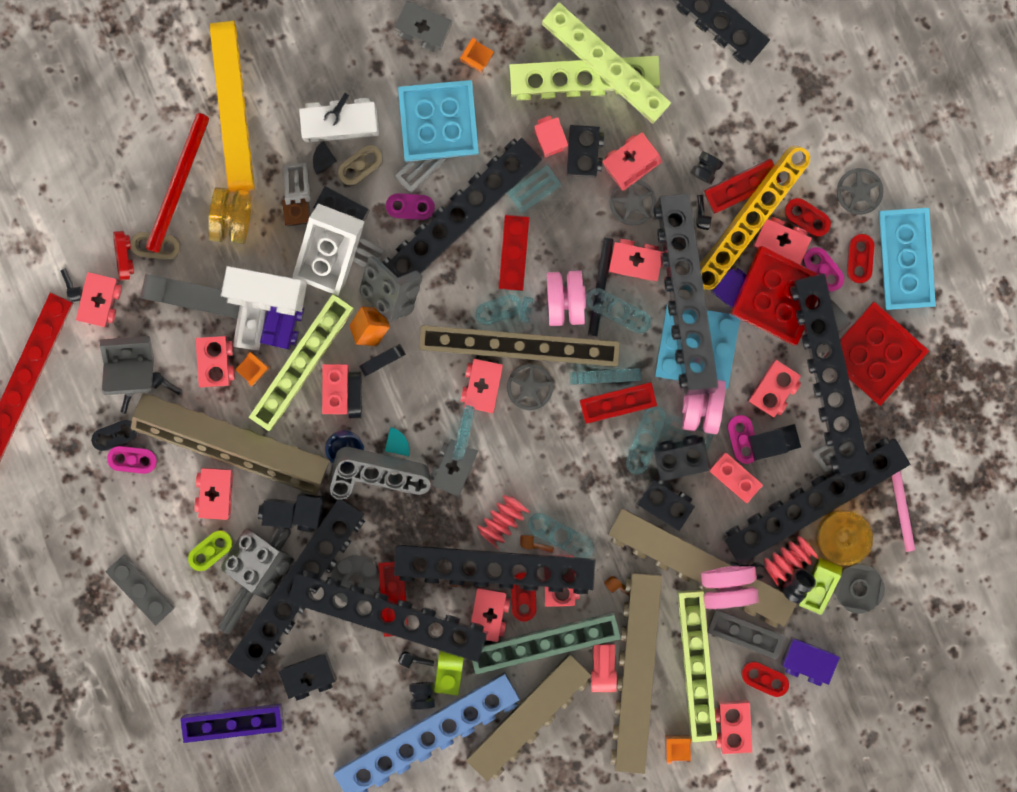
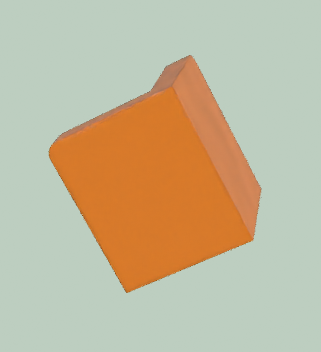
M472 37L461 55L460 61L482 74L494 51L477 42V39Z
M362 306L349 327L357 345L377 346L390 328L387 318L376 308Z
M250 351L235 370L248 381L249 385L255 386L270 370V367L254 352Z
M665 735V760L667 764H672V761H691L690 735Z

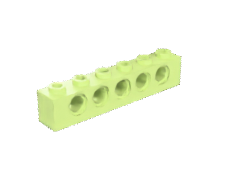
M560 2L543 19L542 25L652 124L671 105V102Z
M659 56L622 58L634 70H638L641 76L654 88L660 87ZM582 60L510 64L511 97L516 96V100L519 101L531 100V95H541V99L556 98V94H566L567 98L581 97L583 92H591V96L606 95L605 91H615L616 95H620ZM583 72L590 74L592 77L591 83L588 85L580 84L578 81L579 74ZM557 74H563L567 78V83L562 87L556 86L553 83V78ZM533 75L541 77L543 81L542 85L538 88H533L528 84L529 78Z
M332 294L249 416L250 419L268 431L273 430L354 311V307Z
M702 589L677 591L692 742L717 740L706 610L703 598L704 591Z

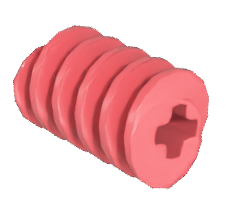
M503 495L502 497L506 504L497 502L496 506L499 512L491 510L490 514L493 519L484 518L486 527L477 526L480 534L497 549L499 547L496 541L500 543L506 542L502 534L511 536L512 533L509 526L518 527L515 519L522 521L525 519L521 512L530 513L513 496Z
M801 536L796 537L797 545L792 541L788 542L789 551L781 547V556L773 552V562L767 558L763 559L766 571L778 587V578L787 582V572L792 575L795 572V567L804 569L803 561L812 565L811 556L819 560L813 548Z

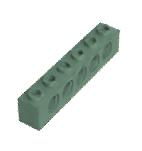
M612 612L498 640V642L486 643L479 662H472L475 674H480L621 638L615 614Z

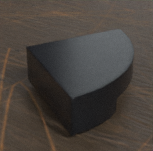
M324 141L316 147L313 155V168L316 175H319L338 162Z

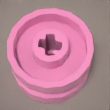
M582 270L568 272L567 287H563L560 272H547L549 325L562 326L564 323V310H568L571 325L585 324L584 309H586L585 286H583Z
M718 380V389L714 393L684 396L682 429L696 431L700 419L703 417L702 428L704 432L718 434L723 412L726 381Z
M728 566L701 572L702 586L718 588L717 590L708 591L703 595L705 608H730L758 603V589L749 586L742 587V585L750 584L757 580L755 567Z

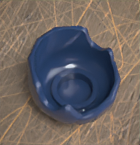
M339 430L333 433L325 443V453L330 462H334L336 453L341 448L351 447L364 450L360 437L350 430Z

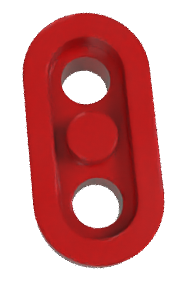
M794 198L786 204L784 210L786 218L796 226L807 231L810 235L820 237L830 230L831 221L828 215L804 199ZM795 206L801 209V214L798 216L792 212ZM815 220L821 221L822 227L820 229L814 228L813 222Z
M124 231L113 232L119 281L130 280V275L134 274L133 260H128L127 250H131L130 237L125 235Z
M858 234L849 242L847 276L852 282L857 284L867 282L873 272L875 245L873 239L866 234ZM859 242H863L865 244L864 251H859L857 249V244ZM856 267L863 269L861 276L855 274Z
M526 572L515 574L517 578H524L526 576ZM514 585V589H511L512 614L521 622L530 621L536 614V591L524 590L519 585ZM522 604H526L529 610L526 613H522L519 607Z
M756 661L748 662L742 668L741 676L747 685L773 697H781L787 693L789 681L783 673ZM752 669L758 671V675L755 678L749 676V672ZM775 679L780 680L778 688H773L771 685Z

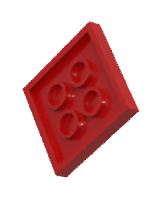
M759 246L730 314L793 346H797L804 328L803 325L798 324L796 311L799 310L797 300L793 301L790 286H794L793 280L818 273L764 246ZM809 295L806 298L805 303L809 309H814L818 300L817 297Z
M875 302L870 304L840 338L849 380L878 406L885 402L929 352L923 344Z

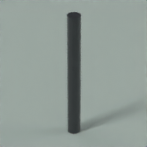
M604 237L588 331V335L598 337L613 239Z

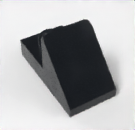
M795 424L748 437L754 461L785 454L788 451L801 448Z

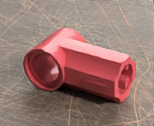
M602 643L594 645L591 692H616L615 644Z

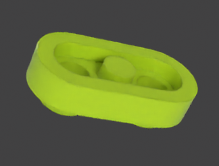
M223 530L213 532L190 551L188 556L189 565L196 571H205L231 550L233 545L231 535ZM218 538L224 539L225 545L223 547L217 546L216 540ZM199 554L205 555L206 560L204 563H200L197 560Z

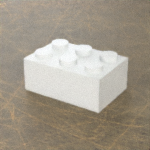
M369 98L355 99V104L345 103L340 112V122L334 126L332 125L336 121L335 114L331 113L326 121H324V115L328 111H333L339 100L331 101L330 106H322L320 103H307L305 108L299 109L302 139L306 143L379 136L377 106Z
M318 204L309 218L292 278L302 280L311 286L339 296L347 282L365 221Z
M227 266L221 296L228 298L227 303L246 306V302H251L253 308L270 311L272 306L277 307L276 312L294 316L295 311L302 312L307 283L302 280Z

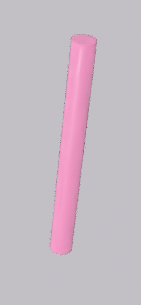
M901 471L891 477L905 550L910 552L916 549Z

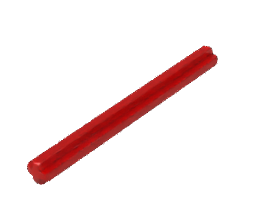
M197 113L146 244L147 250L158 253L209 122V117L205 114Z

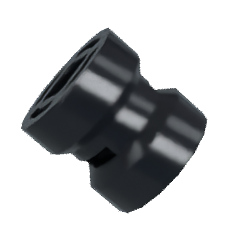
M702 151L699 156L698 165L694 166L690 173L711 185L715 179V172L721 169L723 162L713 155Z
M797 569L792 574L791 579L787 580L783 585V594L794 603L802 602L806 598L807 593L815 587V577L808 570Z
M415 682L409 684V692L413 696V699L410 701L411 709L435 708V699L431 697L434 690V682Z

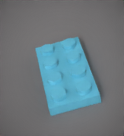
M929 208L879 211L885 310L936 307Z

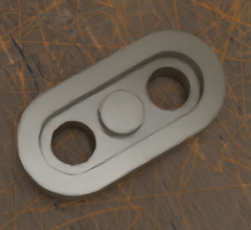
M373 145L364 146L340 165L338 169L339 179L348 186L358 184L380 167L383 161L381 151ZM373 154L375 156L374 162L368 163L366 156ZM349 169H354L356 172L353 178H348L346 175Z
M139 232L132 237L130 242L131 250L140 257L172 260L179 255L181 250L180 242L171 235H165L158 253L151 252L147 248H140V242L143 240L148 242L151 233ZM165 244H172L173 249L171 252L164 250Z

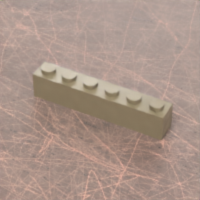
M569 653L468 755L466 761L487 782L491 778L497 779L505 770L502 766L508 760L513 762L522 753L520 748L526 742L530 745L539 736L537 731L543 725L547 727L555 720L557 716L554 713L560 707L565 709L574 700L572 695L578 689L582 692L591 683L589 679L591 672Z

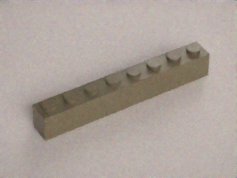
M421 325L419 350L614 367H618L620 342L426 325Z
M143 393L132 416V430L315 496L318 495L330 461L319 454L305 452L297 446H289L278 442L272 437L258 435L250 429H242L231 425L225 420L211 418L203 412H195L186 409L180 404L164 401L156 395Z
M623 508L620 509L608 532V535L612 537L610 540L612 543L624 548L625 544L634 548L632 553L643 559H646L647 556L655 559L654 564L666 571L669 567L678 571L676 576L687 582L691 579L699 582L698 587L706 592L717 590L718 588L702 586L701 572L732 566ZM759 579L753 583L742 585V587L749 586L758 589L759 596L758 603L743 606L742 610L754 617L757 613L764 616V622L775 628L778 625L785 627L797 603L787 599L782 591Z
M631 572V578L626 577L625 592H630L629 602H624L623 617H627V627L622 626L621 641L625 642V651H620L619 666H623V675L618 676L617 691H621L620 701L616 700L615 715H619L618 725L613 726V740H617L616 750H611L610 764L615 765V771L645 774L662 582L661 574Z

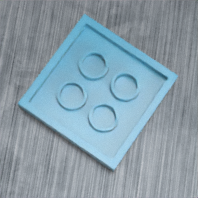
M472 80L398 87L405 162L479 155Z
M667 303L655 377L679 381V374H682L680 364L677 365L675 360V350L678 349L677 340H673L671 333L674 319L673 316H669ZM707 310L717 380L726 381V389H728L740 319L731 314ZM690 314L682 315L686 323H694V318ZM686 339V343L689 347H698V344L695 339ZM690 363V368L693 372H701V366L698 363Z

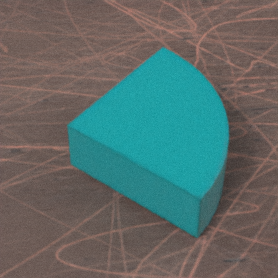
M390 427L385 451L409 456L410 447L406 437L396 428Z

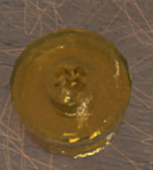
M215 187L209 210V241L223 242L227 237L229 229L231 243L246 244L251 215V191L237 190L234 193L231 204L230 190Z
M836 510L828 513L820 520L816 528L815 541L818 550L825 558L838 565L850 566L861 562L868 556L873 546V533L870 524L862 516L850 510ZM842 532H845L848 536L844 542L839 540V536H843Z

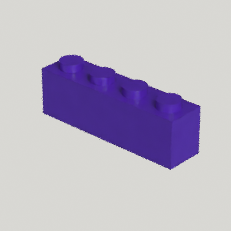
M282 703L186 714L180 718L183 743L282 732L285 728Z

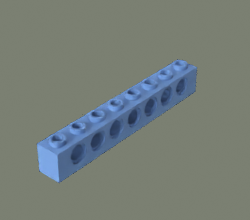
M503 672L341 766L333 774L344 792H368L367 788L376 784L379 787L390 780L388 776L397 772L400 775L411 768L410 763L417 759L419 762L432 756L431 751L440 747L443 750L454 743L452 739L460 734L462 738L475 731L474 726L482 722L483 725L492 722L497 718L495 714L502 710L505 713L511 711L518 706L516 702L520 700V697L507 674ZM490 694H495L499 698V703L496 706H489L486 704L485 698ZM467 707L476 708L478 715L473 719L467 718L464 715V710ZM446 719H452L456 722L457 727L453 731H447L443 728L442 723ZM426 731L432 732L435 740L429 744L425 743L421 739V735ZM403 744H410L414 752L409 756H405L400 752V747ZM383 756L389 757L392 760V766L389 768L381 767L379 759ZM360 769H367L371 773V778L365 781L361 780L357 772Z

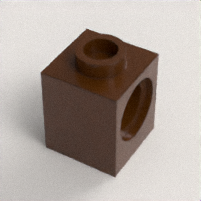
M305 198L301 199V203L291 200V204L286 205L285 200H282L284 221L287 227L308 224L311 213L309 202H306Z

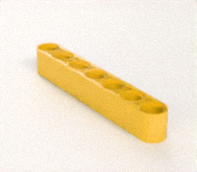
M235 20L210 23L228 189L230 193L255 190Z
M793 145L786 149L700 263L701 275L706 271H711L713 274L709 282L703 283L704 289L710 290L719 284L810 163V154L806 149L798 145ZM797 151H801L803 154L802 161L793 164L792 155ZM782 171H786L788 175L787 180L782 184H778L776 180L777 175ZM767 191H771L773 195L772 200L767 204L762 203V195ZM756 211L758 215L757 220L754 223H747V214ZM737 231L742 232L741 241L732 243V234ZM719 252H727L726 261L723 263L716 262V256Z

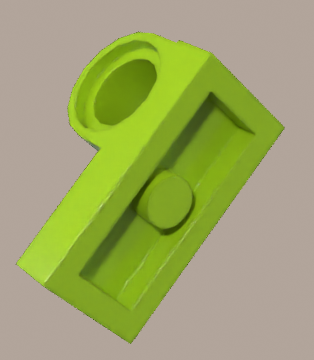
M819 557L811 572L815 577L816 585L807 593L806 598L799 603V606L822 615L840 580L842 566Z
M439 651L435 693L459 696L463 657Z

